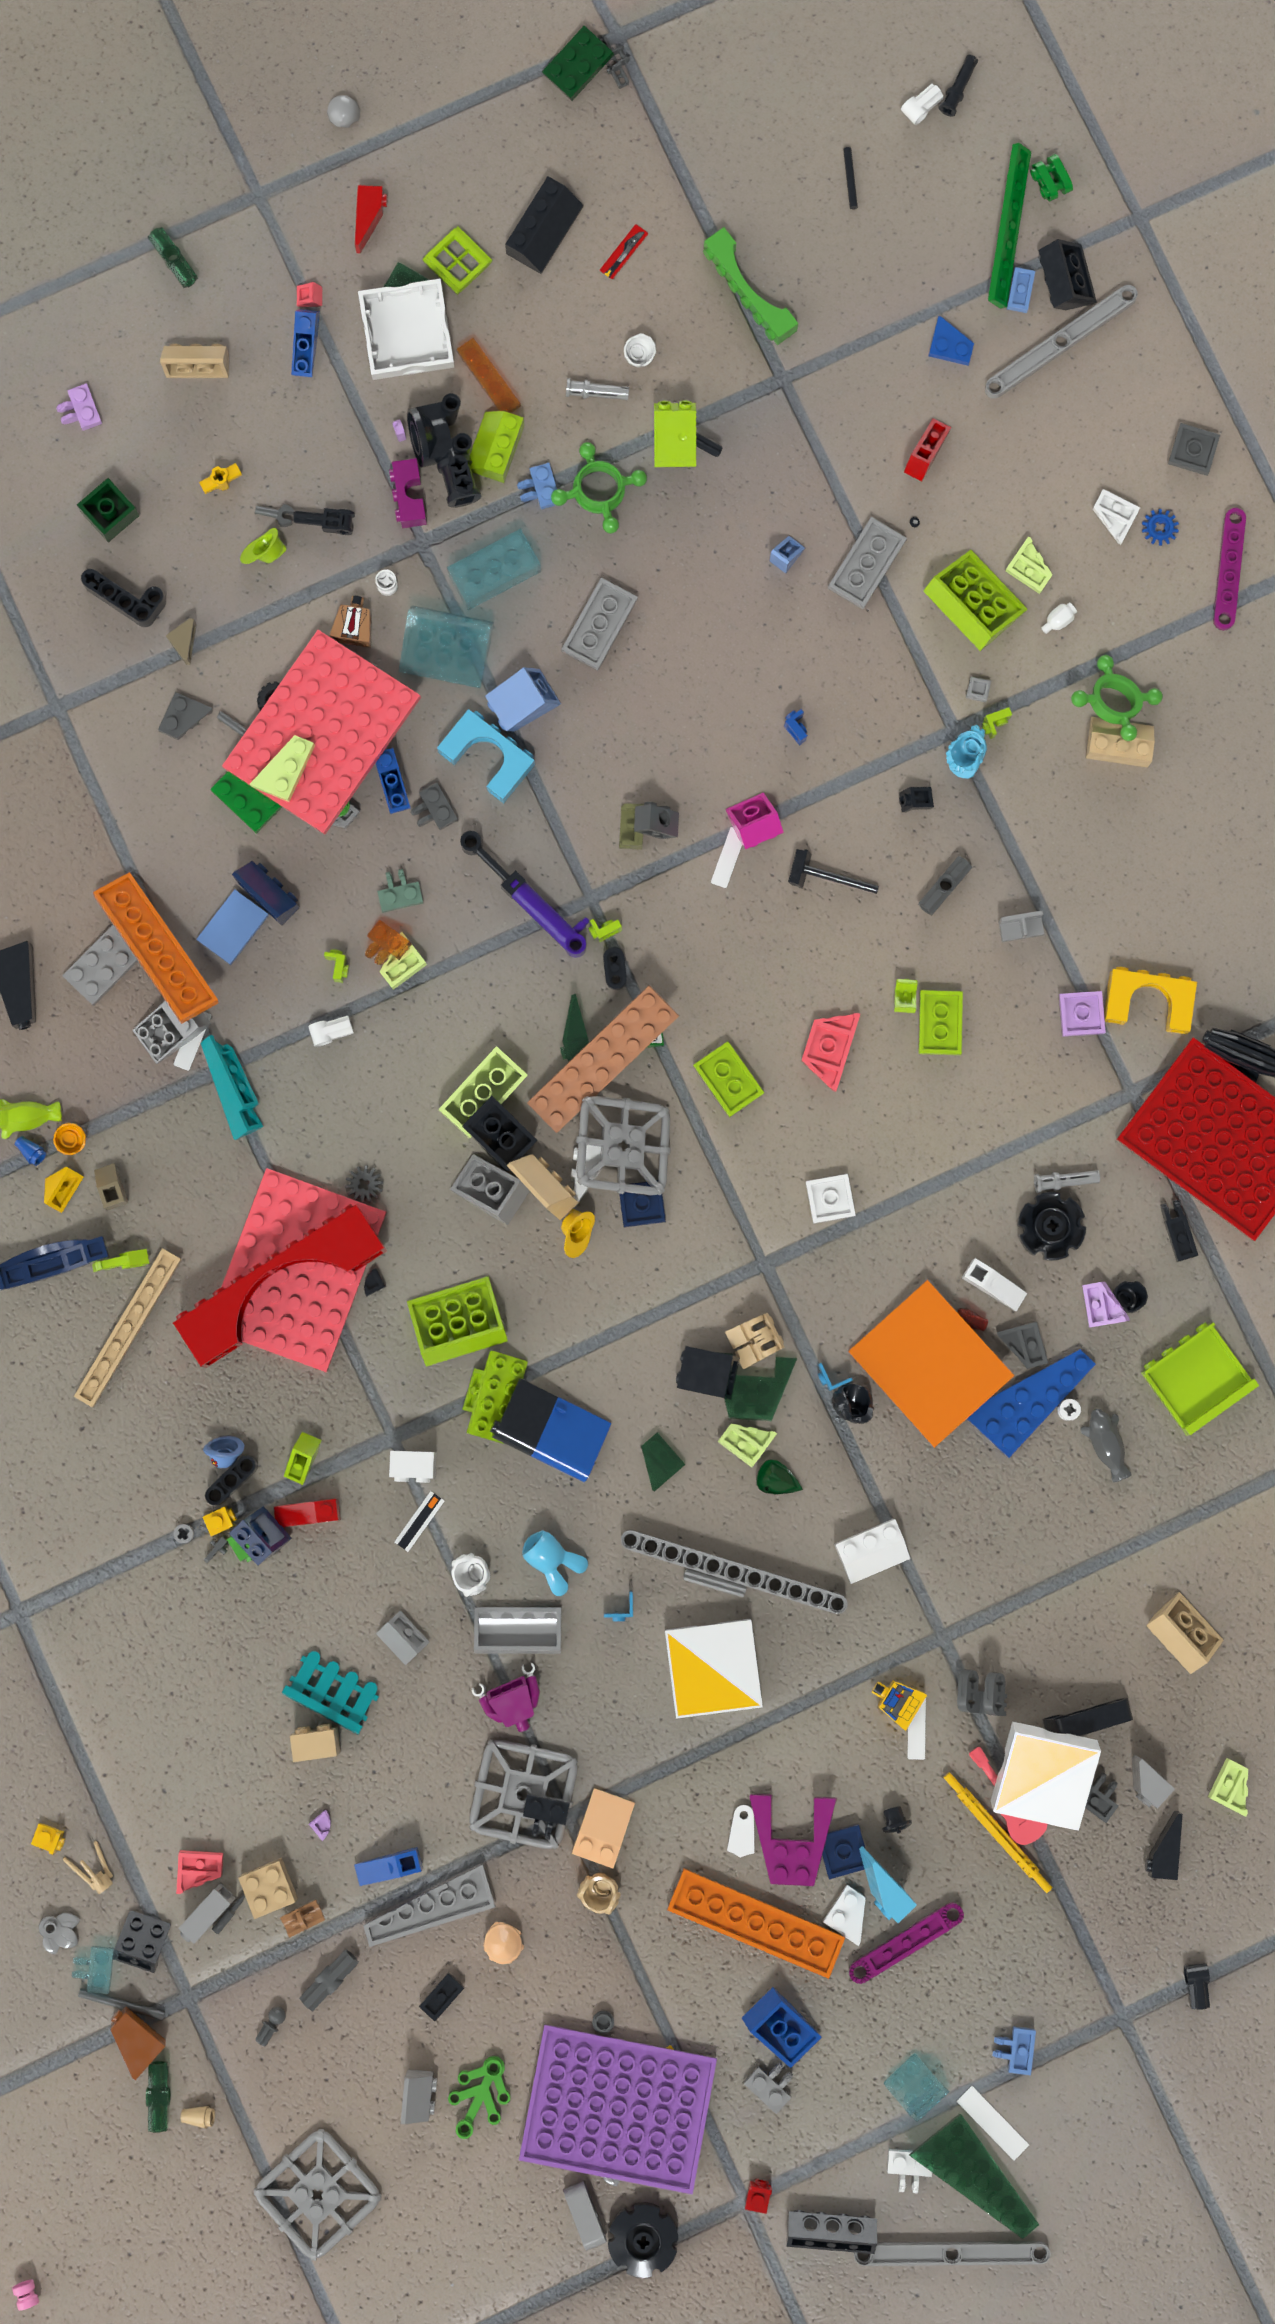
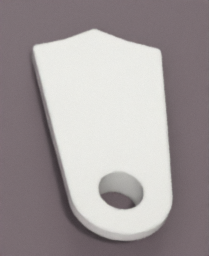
M740 1805L735 1809L727 1851L734 1853L740 1858L754 1854V1814L751 1807L747 1805ZM742 1811H746L748 1813V1816L746 1818L740 1817V1813Z

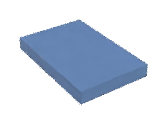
M234 889L196 940L232 965L269 914Z

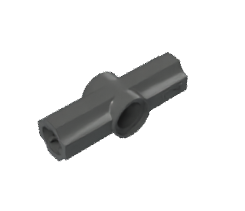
M958 856L918 905L924 912L932 916L973 867L966 859ZM946 881L950 884L951 888L943 890L940 887V883Z
M345 1949L330 1966L327 1965L315 1978V1982L302 1994L299 1999L303 2005L313 2012L329 1994L331 1995L342 1984L343 1979L359 1963L357 1958Z

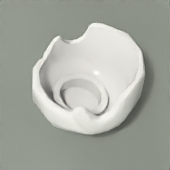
M640 333L629 338L624 346L625 359L630 365L635 367L648 365L656 354L654 341L645 334Z

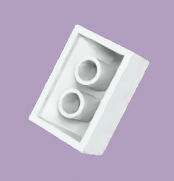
M895 1519L886 1521L834 1544L851 1584L910 1559L904 1538Z

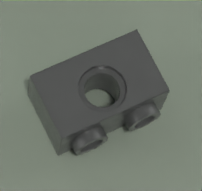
M644 802L642 806H635L634 832L659 839L678 837L679 812L671 810L669 806H657L655 802Z

